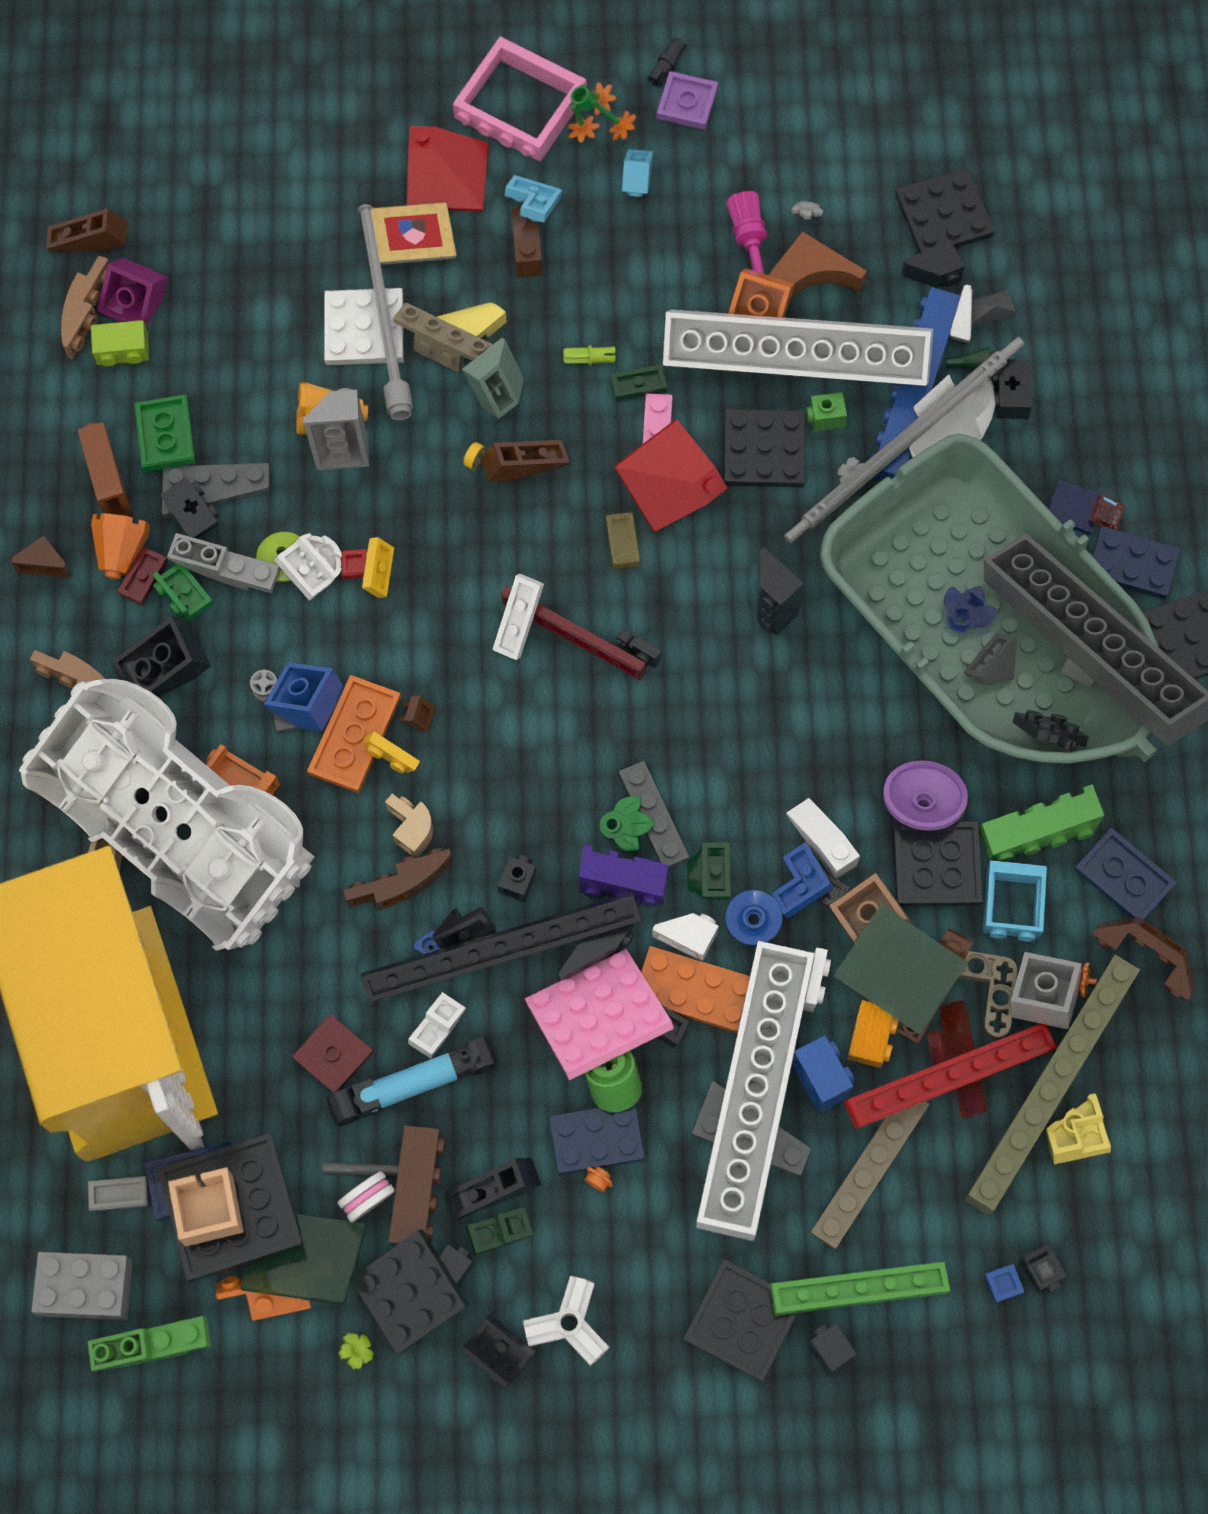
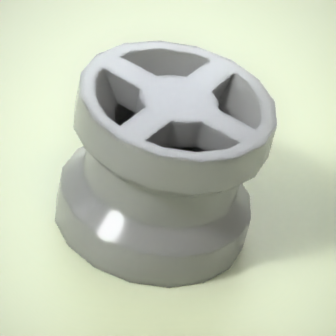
M265 669L253 674L250 686L257 700L260 702L266 701L277 682V678L273 672Z

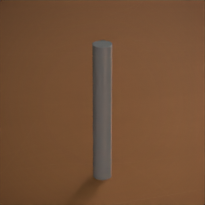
M323 1162V1174L373 1176L382 1171L385 1176L398 1177L399 1165Z

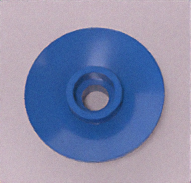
M749 890L742 892L734 897L728 905L726 911L727 928L731 935L743 944L757 946L758 941L767 943L778 934L781 928V908L771 895L763 891ZM752 916L759 919V922L755 925L750 924L748 921Z

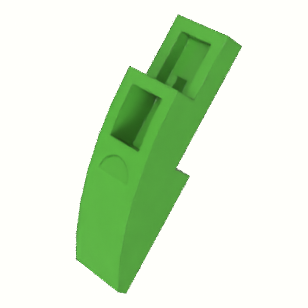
M205 1316L149 1329L141 1328L88 1341L91 1371L131 1366L188 1354L190 1351L211 1347L208 1321Z

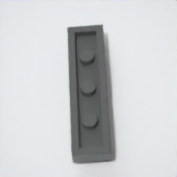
M645 761L619 771V776L628 795L641 798L639 812L646 814L655 823L654 827L646 834L659 862L668 864V869L689 861V855Z

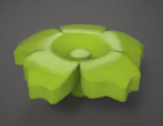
M347 1333L343 1337L345 1344L341 1345V1350L338 1354L341 1359L349 1358L348 1364L353 1370L360 1369L362 1364L372 1360L373 1352L367 1349L371 1346L368 1337L364 1334L358 1337L357 1334Z

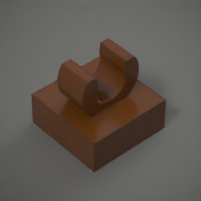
M411 696L410 702L404 703V707L407 708L406 716H400V720L407 725H411L419 732H428L436 707L421 696Z

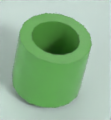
M631 1051L584 1073L594 1103L602 1110L622 1112L637 1103L642 1094V1082Z

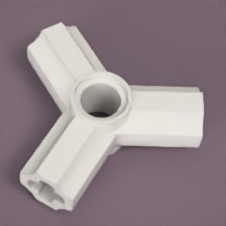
M570 1276L558 1313L523 1321L528 1346L531 1347L565 1338L590 1366L601 1358L609 1347L584 1320L595 1284L582 1278ZM567 1316H573L578 1321L577 1327L572 1331H566L561 1327L562 1320Z

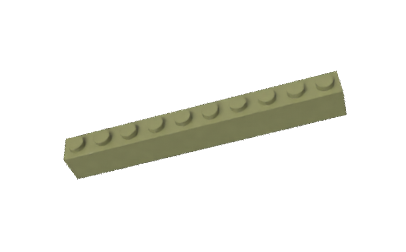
M1114 955L964 1201L988 1216L992 1214L1140 969Z

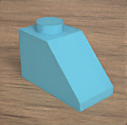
M628 149L624 160L622 191L628 192L630 196H643V193H648L653 151Z

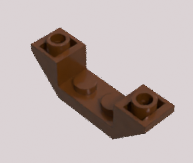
M1141 917L1101 922L1092 934L1106 948L1112 947L1116 950L1126 935L1131 933L1133 939L1138 944L1154 949L1157 952V956L1168 964L1174 963L1176 967L1164 984L1168 986V990L1178 998L1184 997L1187 1000L1190 999L1195 991V984L1187 949Z

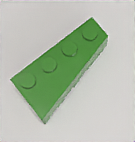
M1093 784L1084 787V793L1072 797L1070 793L1059 796V799L1053 801L1049 806L1042 804V802L1033 805L1024 811V815L1020 816V813L1016 811L982 823L979 835L989 862L990 860L1008 862L1014 859V855L1024 853L1028 856L1039 852L1045 846L1051 845L1052 848H1056L1066 844L1069 839L1077 837L1078 840H1084L1093 836V832L1096 831L1104 817Z

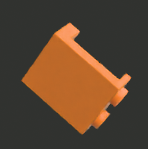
M222 744L217 750H212L207 757L206 766L230 786H251L273 795L280 785L275 775L268 771L263 773L231 754Z

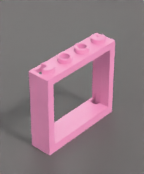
M499 37L454 101V118L461 121L462 125H469L477 129L484 136H491L497 139L505 147H512L520 151L525 157L530 156L541 162L574 113L570 109L571 104H573L570 97L572 91L581 84L587 87L586 79ZM500 61L567 94L537 139L470 105Z

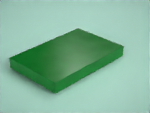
M187 394L135 403L143 472L196 464Z

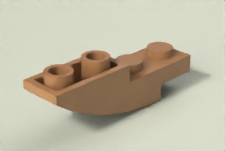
M98 256L87 276L77 272L66 296L61 320V336L66 354L71 359L74 358L77 352L82 350L85 338L89 331H91V325L97 324L98 317L93 306H96L100 300L109 260L102 256Z
M34 650L30 658L36 673L46 678H50V676L56 677L60 683L69 688H74L82 681L105 679L89 664L65 651L59 660Z

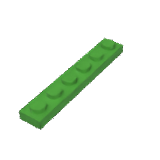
M945 1262L772 1283L770 1290L774 1313L777 1316L948 1294L950 1286Z

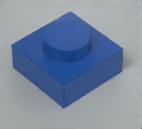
M1014 1264L984 1275L995 1303L1024 1293Z

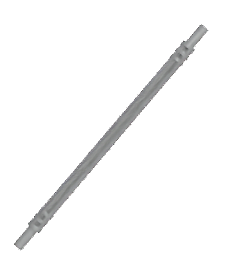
M1017 337L1000 352L996 351L804 514L802 516L803 520L784 535L786 541L791 544L809 528L813 529L1007 364V359L1024 346L1023 340Z

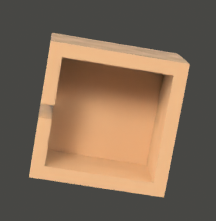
M228 1168L202 1173L201 1179L206 1184L205 1187L201 1186L200 1181L195 1175L168 1182L178 1238L185 1247L243 1233L234 1179Z

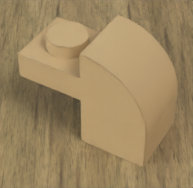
M391 794L385 801L387 810L403 822L393 834L394 842L408 854L418 858L429 845L433 836V824L430 813L421 801L413 810L414 805L405 797L397 798Z

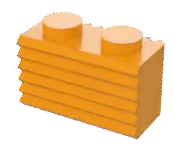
M865 1000L861 1001L847 1060L881 1068L883 1061L889 1062L892 1045L887 1044L889 1034L895 1035L899 1018L894 1017L895 1008Z

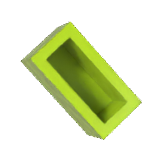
M143 320L91 325L92 354L97 365L113 366L117 363L127 362L138 364L141 361L149 360L148 332Z

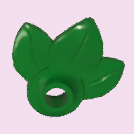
M637 796L621 799L617 802L614 810L606 813L600 820L601 833L609 839H614L618 848L627 852L638 851V837L646 834L655 825L650 817L639 812L641 798ZM612 820H616L617 827L613 830L609 829V823Z

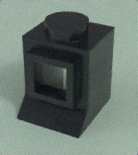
M1050 1243L1028 1254L1019 1261L1037 1293L1045 1289L1047 1294L1063 1286L1060 1280L1064 1279L1066 1274L1055 1257Z

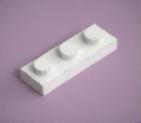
M522 574L516 575L492 650L515 660L521 657L544 586L543 583Z

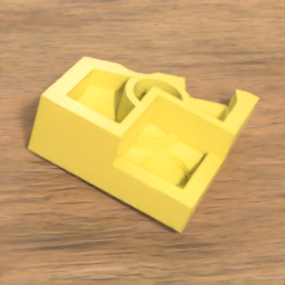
M491 302L438 316V318L479 338H482L484 335L487 338L490 337L507 322L506 312Z
M1096 1093L1090 1094L1087 1097V1101L1077 1109L1072 1108L1062 1120L1055 1121L1046 1128L1053 1164L1111 1152L1110 1142L1103 1124V1114Z

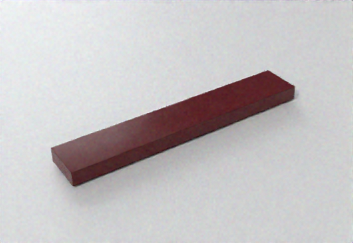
M506 585L501 592L502 604L504 606L507 605L512 590ZM540 604L537 605L533 622L638 680H641L646 673L645 662Z

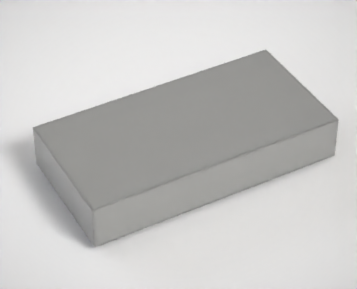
M140 1176L88 1181L89 1211L97 1212L149 1207L148 1177Z

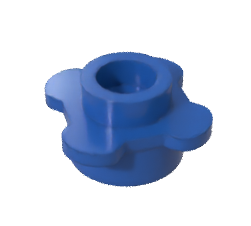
M430 931L421 940H417L414 944L415 951L423 955L439 950V946L433 939L435 931ZM430 945L434 947L432 950L428 949Z

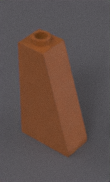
M90 423L84 428L78 429L95 495L102 512L122 516L133 515L104 423Z

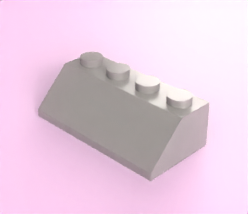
M349 388L330 391L303 418L316 469L368 467V435L358 392Z

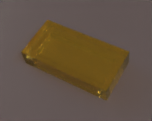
M633 513L607 515L606 523L613 569L640 565Z

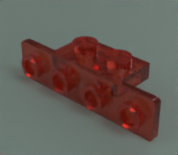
M958 1000L941 1006L940 1014L944 1031L935 1030L927 1033L933 1066L975 1050L964 1000ZM981 1080L955 1090L962 1118H970L987 1112Z

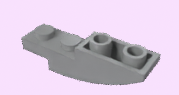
M178 533L175 534L167 555L169 560L191 571L244 590H248L250 587L272 593L281 570L276 564L232 553L225 546Z

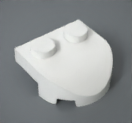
M311 533L299 537L294 544L280 553L274 560L309 601L331 585L342 569V554L336 543L326 536H311Z

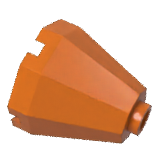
M102 513L100 516L93 514L91 527L98 568L101 572L105 573L104 577L120 580L121 576L128 574L149 537L150 525L146 521L139 520L137 525L132 523V517Z

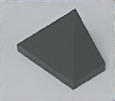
M1005 290L972 300L971 327L1015 315L1016 310L1008 291Z
M996 633L963 673L968 677L982 681L1014 679L1017 640L1015 637Z

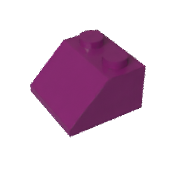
M125 258L111 262L107 266L97 312L120 322L143 320L147 327L163 300L168 277Z

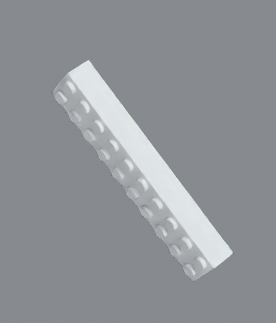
M669 310L666 312L663 365L927 386L930 374L933 329Z
M758 941L696 1224L698 1229L754 1241L814 953Z

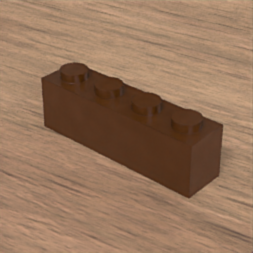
M404 1126L389 1244L392 1247L397 1246L420 1229H423L431 1243L433 1241L434 1225L429 1224L431 1213L436 1214L438 1196L433 1195L435 1184H440L442 1167L437 1166L438 1155L443 1156L445 1150V1138H441L439 1129Z

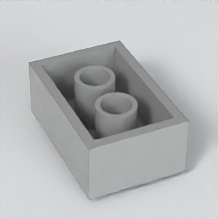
M38 1252L31 1312L42 1317L127 1320L133 1260L128 1256Z

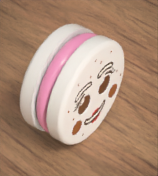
M382 1171L362 1182L338 1201L340 1208H344V1212L348 1214L347 1218L350 1222L358 1220L395 1192L394 1187L389 1185Z

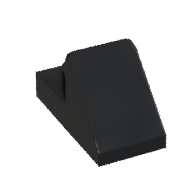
M482 907L464 916L455 908L435 931L433 939L439 948L443 949L496 933V927Z

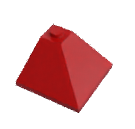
M410 126L407 206L447 203L448 211L483 212L488 143L438 127Z
M676 419L613 466L654 532L707 505L728 489L716 467Z

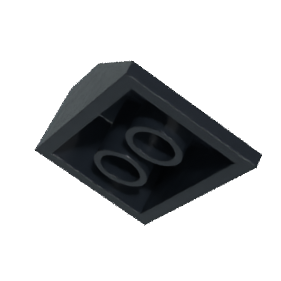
M174 616L169 617L112 660L120 680L136 684L150 691L155 696L162 695L192 681L211 667L191 622Z

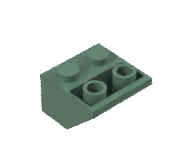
M501 338L462 369L481 407L498 419L519 403L524 377L505 339Z

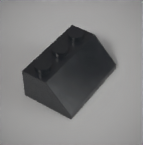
M764 547L760 550L757 575V619L759 625L765 631H771L777 636L799 615L804 583Z

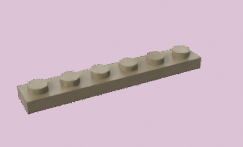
M923 1102L885 1118L810 1233L832 1249L835 1250L925 1113L930 1105L929 1103Z

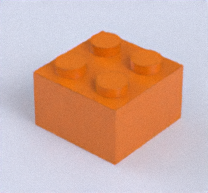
M745 268L740 273L728 314L785 318L795 284Z

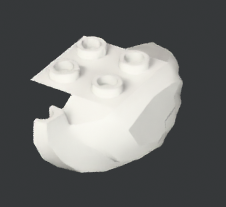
M950 375L944 378L913 407L918 418L955 387ZM990 378L911 444L909 449L912 457H915L951 434H965L979 440L982 439L992 420L995 408L994 390Z

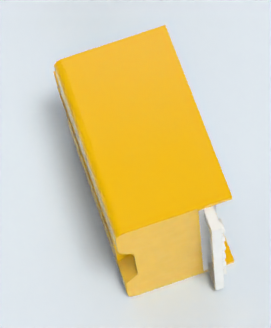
M111 846L1 883L0 992L40 1124L50 1133L69 1131L75 1154L84 1161H93L174 1132L193 1153L204 1149L201 1139L203 1131L200 1122L219 1114L151 906L134 912L131 911Z

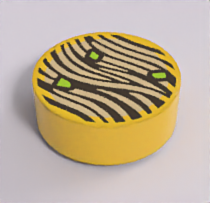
M477 442L473 443L465 454L464 466L475 470L485 454V446Z

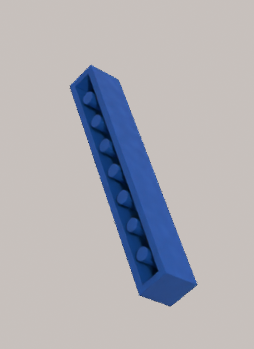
M931 287L928 297L923 296L919 311L923 312L921 319H915L913 327L933 329L929 383L927 386L911 384L894 385L890 398L891 401H894L892 409L887 407L883 423L887 424L885 431H879L875 445L880 447L879 451L918 418L913 407L933 389L961 295ZM910 446L871 480L881 482L887 476L893 479L897 474L896 470L911 459Z

